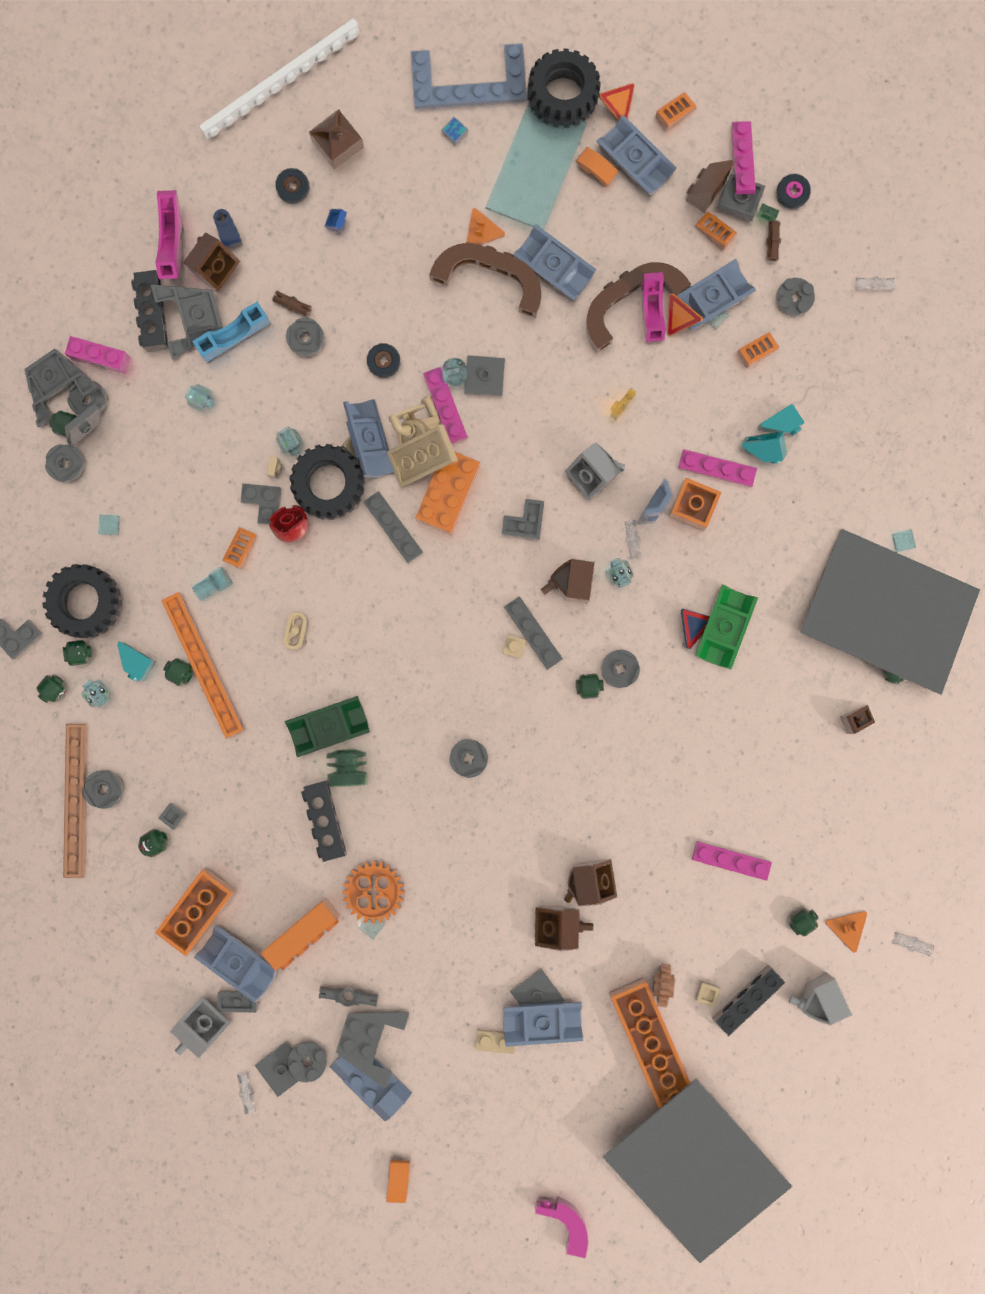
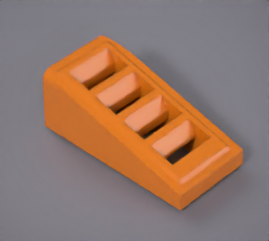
M684 92L657 110L655 116L665 129L668 130L697 106ZM683 99L688 103V108L682 103ZM677 104H679L680 107L683 109L682 112L676 106ZM671 108L677 112V115L672 112ZM666 112L672 117L671 119L665 114Z
M709 211L695 224L721 250H724L737 235L736 231ZM708 219L711 220V222L706 227L703 226V224ZM715 224L716 227L710 231L709 228ZM720 228L722 231L717 236L715 233ZM724 234H726L727 237L724 240L721 239V237Z
M768 332L740 348L737 353L748 368L780 347L771 333ZM765 339L769 340V342L773 346L772 348L768 347L767 343L765 342ZM760 342L762 343V345H763L764 348L766 349L765 352H763V350L761 349V347H760V345H759ZM754 346L757 348L760 355L756 354L755 350L753 349ZM747 350H750L754 357L753 359H751Z
M239 527L222 561L242 569L257 534ZM243 534L250 537L249 541L240 538V535ZM240 541L247 545L244 548L240 545H237V542ZM237 548L239 550H242L243 553L239 554L235 552L234 549ZM231 555L239 557V560L232 559Z

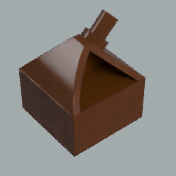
M339 109L309 131L311 141L333 169H336L364 147L361 136Z
M205 232L203 236L197 238V244L183 261V264L202 282L219 291L241 261L219 239Z
M576 559L568 560L554 571L550 580L547 581L548 584L542 587L541 591L546 595L551 590L557 589L565 601L587 604L590 601L595 562Z
M612 860L589 861L572 867L568 877V893L564 900L570 903L574 898L578 906L599 905L617 898Z
M553 905L535 907V946L559 951L579 949V933L593 931V923L579 921V909Z

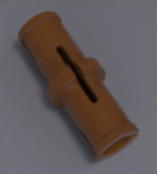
M777 220L768 222V238H766L768 261L779 260L781 222Z
M278 290L275 292L276 295L273 296V302L287 307L289 311L293 310L305 317L309 316L312 309L311 305H307L297 300V297H290Z

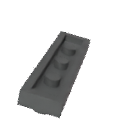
M379 491L364 501L366 507L408 564L423 554L421 548Z
M520 596L504 606V609L547 670L563 659Z

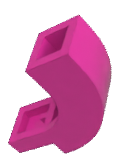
M663 272L643 275L641 294L646 342L665 340Z
M557 1197L556 1204H553L548 1199L536 1200L535 1214L558 1219L567 1227L569 1233L565 1247L566 1254L586 1259L588 1234L584 1218L579 1210L572 1203L560 1197Z

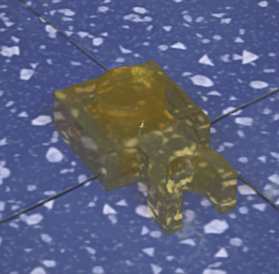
M630 388L620 402L616 400L610 408L612 410L610 417L617 420L637 392Z

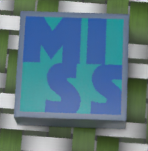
M453 117L441 132L456 145L468 132V128Z

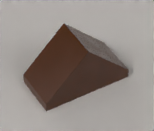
M868 705L840 716L847 734H856L875 723Z

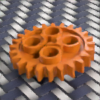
M373 860L372 866L366 861L364 868L358 864L359 871L351 870L354 876H346L350 882L343 883L348 888L342 891L343 894H347L343 901H349L346 909L352 907L351 915L357 913V920L364 917V923L368 919H371L372 924L375 923L376 919L382 923L383 917L390 920L389 913L394 916L396 915L394 908H401L398 902H404V899L400 897V895L405 894L404 890H400L404 883H398L401 876L395 877L394 874L397 870L395 869L391 872L389 870L390 864L384 868L383 861L379 866L376 865L375 860ZM372 875L376 876L375 891L379 892L375 895V909H372L373 895L369 893L373 888ZM383 877L388 880L389 884L387 887L379 885L378 881L380 878ZM360 878H367L369 886L362 887L359 884ZM366 897L369 900V905L361 906L359 898ZM380 897L387 898L388 905L386 907L379 905L378 899Z

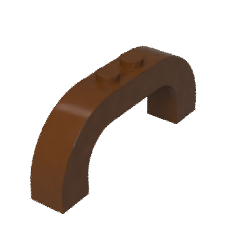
M462 243L446 249L434 262L429 274L430 280L447 287L454 271L465 264H474L516 280L523 290V297L518 312L533 318L537 317L541 304V285L539 279L528 264L515 258L513 254L498 252L489 245L484 247L473 243Z
M651 262L640 265L630 272L627 270L619 276V280L606 284L603 287L604 290L592 301L586 318V334L594 351L599 353L612 344L614 339L604 324L606 311L640 288L644 274L663 272V287L669 294L674 293L675 295L691 287L687 277L672 265Z

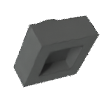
M169 803L158 819L175 830L186 816V813L173 803Z

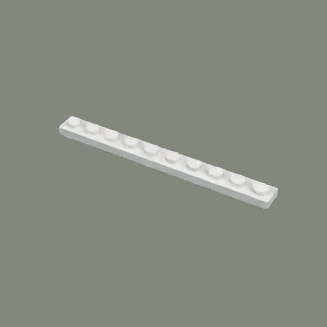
M353 18L202 123L199 127L206 139L216 136L222 128L232 125L235 119L249 113L252 107L262 104L268 96L279 92L282 86L292 83L302 72H308L312 65L325 60L328 54L339 50L348 40L355 39L358 33H360L355 19Z

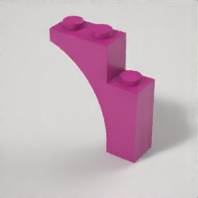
M177 190L157 191L159 240L155 261L159 279H176L179 275L183 257L180 238L183 221Z

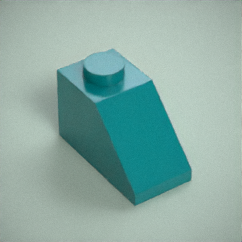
M792 403L762 422L757 428L763 432H783L784 436L791 433L793 436L802 430L801 426L805 422Z
M783 432L747 436L742 442L744 449L764 463H780L787 455Z
M119 641L117 647L123 671L128 673L127 677L135 682H138V680L145 681L156 661L128 644Z

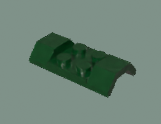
M358 696L285 721L295 746L297 758L370 732L369 724Z

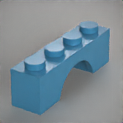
M257 301L242 310L240 315L229 325L216 331H208L192 342L207 363L266 327L271 322Z

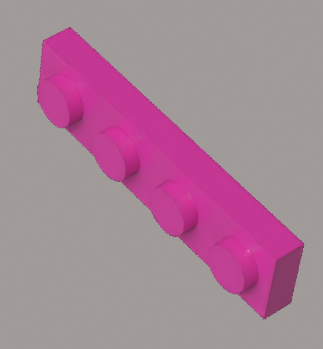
M751 121L732 122L735 194H755Z
M441 366L424 372L423 376L451 444L468 438Z
M685 449L682 450L678 469L747 487L753 486L757 471L755 467Z
M696 841L691 859L765 881L768 880L772 864L771 861Z

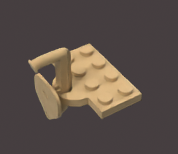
M430 394L421 400L424 404L389 416V422H391L394 430L398 432L399 446L387 451V454L401 487L458 461L443 424L440 425V418L430 398ZM426 407L430 418L416 419L414 413Z

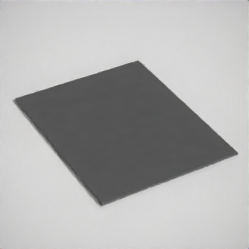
M841 529L800 633L942 695L980 589Z
M697 1078L602 1156L699 1263L704 1261L793 1187Z

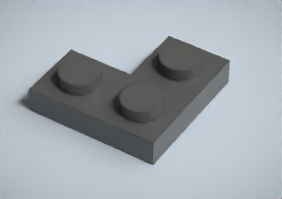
M242 483L240 502L259 505L257 523L269 525L271 523L270 517L279 509L281 487Z
M525 499L523 518L504 515L502 535L539 540L544 501Z
M0 619V647L13 660L43 635L31 620H27L14 631L4 619Z
M238 990L219 991L217 1011L256 1013L257 1002L254 1003Z

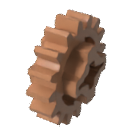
M661 963L659 973L654 974L653 996H657V1006L667 1007L669 998L674 996L675 978L671 974V965Z

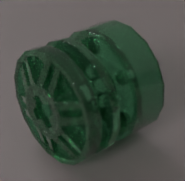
M346 749L326 753V758H335V762L326 763L327 766L334 767L336 770L327 774V787L368 785V772L359 770V766L366 765L367 761H358V757H367V752Z

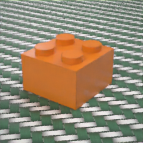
M685 478L669 516L705 530L708 527L722 492Z

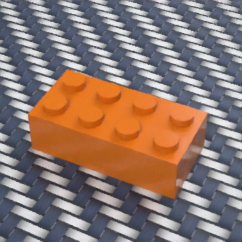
M455 452L458 461L434 472L415 517L417 522L451 536L480 468L479 461Z
M202 869L161 923L155 934L184 956H187L237 890L209 869Z
M324 898L265 948L261 954L275 971L279 968L284 970L294 960L293 956L299 957L309 948L308 944L310 942L315 944L322 938L325 929L329 932L339 922L337 919L340 914L328 899Z

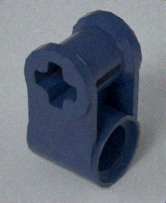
M225 209L215 211L213 220L218 230L220 241L227 248L242 243L229 212ZM223 217H225V222H224V223H222V219H221V218H223Z

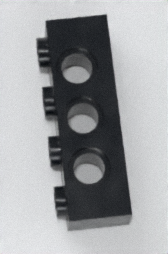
M156 270L133 273L134 279L131 280L133 291H136L134 306L136 310L138 309L136 323L141 332V335H138L140 347H143L146 352L169 349L163 301L155 302L151 285H161V279L158 278ZM146 290H151V293L148 296H143V293ZM153 308V312L150 315H146V310ZM155 326V331L149 334L148 329Z
M328 780L304 786V791H301L303 801L308 803L309 809L306 812L308 820L312 821L314 826L311 831L313 839H317L319 847H316L318 858H322V861L325 862L346 856L347 851ZM316 797H320L323 800L321 808H317L314 805ZM321 816H325L328 819V825L325 827L319 824ZM325 835L332 836V845L324 843Z
M767 965L712 1017L713 1020L730 1036L786 982Z

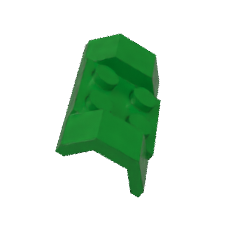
M722 584L695 656L706 662L731 670L758 597L743 594Z

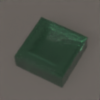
M762 203L756 216L772 221L776 220L780 210Z

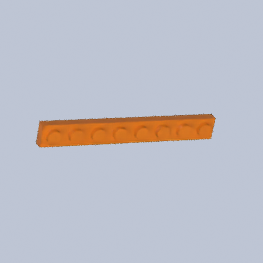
M180 592L162 599L163 606L225 738L227 739L244 731Z

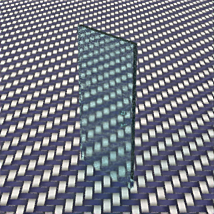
M528 103L485 209L531 227L537 224L544 230L587 122L581 120L580 125L577 126L571 124L569 128H564L559 125L556 128L553 127L552 123L548 125L543 123L542 117L538 119L535 116V110L532 111Z

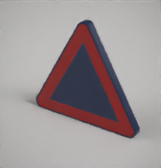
M681 609L685 645L687 649H691L702 636L709 616Z

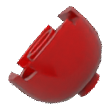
M292 505L293 508L288 509L286 506L282 507L270 517L271 523L269 527L278 540L292 543L300 540L307 533L309 526L308 518L304 509L300 506Z

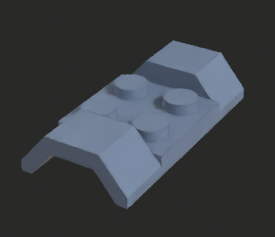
M624 115L604 137L596 141L610 155L609 157L649 195L655 193L677 169Z
M535 224L523 245L513 254L514 257L528 264L537 275L573 301L581 294L596 272L593 266L537 224Z
M734 259L676 296L703 318L701 322L688 327L689 330L693 331L736 305L742 299L754 293L756 289L747 282L740 271L738 261Z
M375 399L355 404H349L348 401L343 402L348 419L346 424L356 459L360 461L364 478L381 477L393 473L394 469L387 454L389 447Z
M666 479L662 481L637 524L655 523L659 515L664 511L673 496Z
M218 925L214 926L212 936L206 945L194 956L196 960L254 1003L266 993L277 974V971L263 957Z
M553 1002L504 1007L503 1027L505 1046L583 1041L581 1028L582 1003Z
M341 1056L330 1066L343 1082L384 1121L390 1119L412 1094L392 1072L387 1088H383ZM376 1056L374 1057L372 1065L389 1070Z

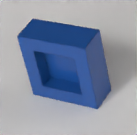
M330 209L324 227L329 230H341L345 223L347 212L343 209Z

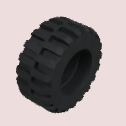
M563 48V51H559V49L552 50L551 54L547 52L542 55V59L538 58L534 67L530 70L527 98L530 101L529 106L532 111L535 110V116L538 119L542 117L543 123L547 125L552 123L553 127L556 128L559 125L564 128H569L571 124L577 126L580 125L581 120L585 122L589 118V114H593L601 85L599 71L596 70V66L592 61L589 63V57L585 54L583 56L579 55V51L574 50V52H571L567 48ZM556 78H568L580 87L581 93L572 99H558L549 93L546 85Z
M319 444L315 445V448L312 450L310 448L305 450L306 453L303 456L299 455L297 458L298 462L296 465L293 464L291 468L293 472L289 479L291 482L290 489L296 502L308 514L316 516L318 519L328 518L329 520H335V517L342 518L347 512L351 513L354 510L353 507L360 503L361 495L364 494L365 479L357 460L349 451H345L340 446L334 447L332 444H326L325 446ZM325 465H333L343 472L345 487L335 498L328 500L320 499L311 491L310 478L318 468Z
M72 564L71 567L65 566L61 568L60 573L55 572L52 575L53 581L47 582L46 586L49 588L47 592L43 591L42 596L46 598V602L42 603L43 609L47 610L45 616L51 620L50 624L54 628L59 629V632L77 638H94L99 636V633L107 632L108 627L115 624L114 618L120 615L121 611H118V606H122V600L119 599V595H121L120 589L116 588L117 583L115 580L111 579L110 575L101 569L86 564ZM79 584L91 585L95 588L98 595L97 608L86 619L72 617L67 608L68 595Z

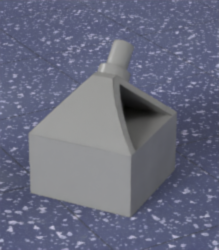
M594 443L584 450L564 472L585 497L590 500L601 492L621 471L625 470V464L618 463L598 443Z
M828 973L806 982L803 998L799 999L794 996L789 998L790 1004L798 1006V1009H801L805 1015L824 1024L833 1025L852 1016L836 979Z
M201 997L170 1031L181 1042L175 1049V1052L181 1055L186 1049H189L199 1058L229 1026L230 1022L208 1001Z

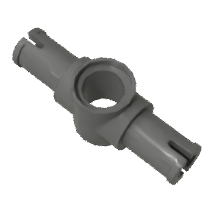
M320 986L319 990L320 999L336 1000L337 1003H341L346 1007L352 1005L359 1006V1004L377 1006L378 994L364 993L353 986L338 987V989ZM351 992L353 994V1000H346L344 998V993Z

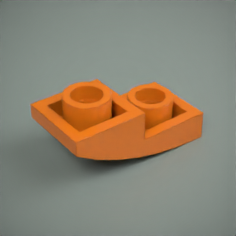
M586 147L575 160L587 174L592 173L604 186L608 185L618 172L609 161L589 147Z
M390 1160L386 1202L406 1203L410 1161Z

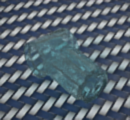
M221 566L209 573L207 578L192 586L196 597L203 601L215 592L228 588L233 582L224 567Z

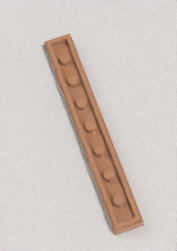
M66 724L63 878H84L86 799L83 789L86 783L87 724Z

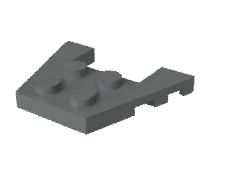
M151 285L156 303L173 298L176 299L186 338L167 342L172 359L177 358L195 346L192 341L206 332L223 328L212 290Z
M57 349L51 350L24 369L29 393L32 394V407L37 418L35 420L36 425L39 428L47 425L52 416L45 402L75 382L83 397H88L100 389L94 381Z
M409 1013L348 1014L336 1053L380 1086L387 1088L391 1070L372 1065L384 1025L404 1030Z

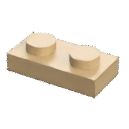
M477 1029L475 1050L514 1054L515 1046H505L504 1032Z

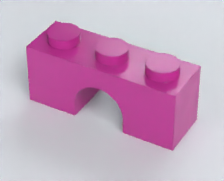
M73 336L69 337L65 355L71 360L85 364L94 363L107 370L124 375L130 360V356L125 351Z

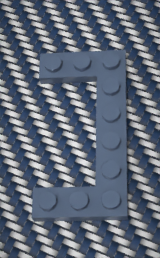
M523 43L504 45L506 81L432 86L430 51H411L415 109L527 101Z

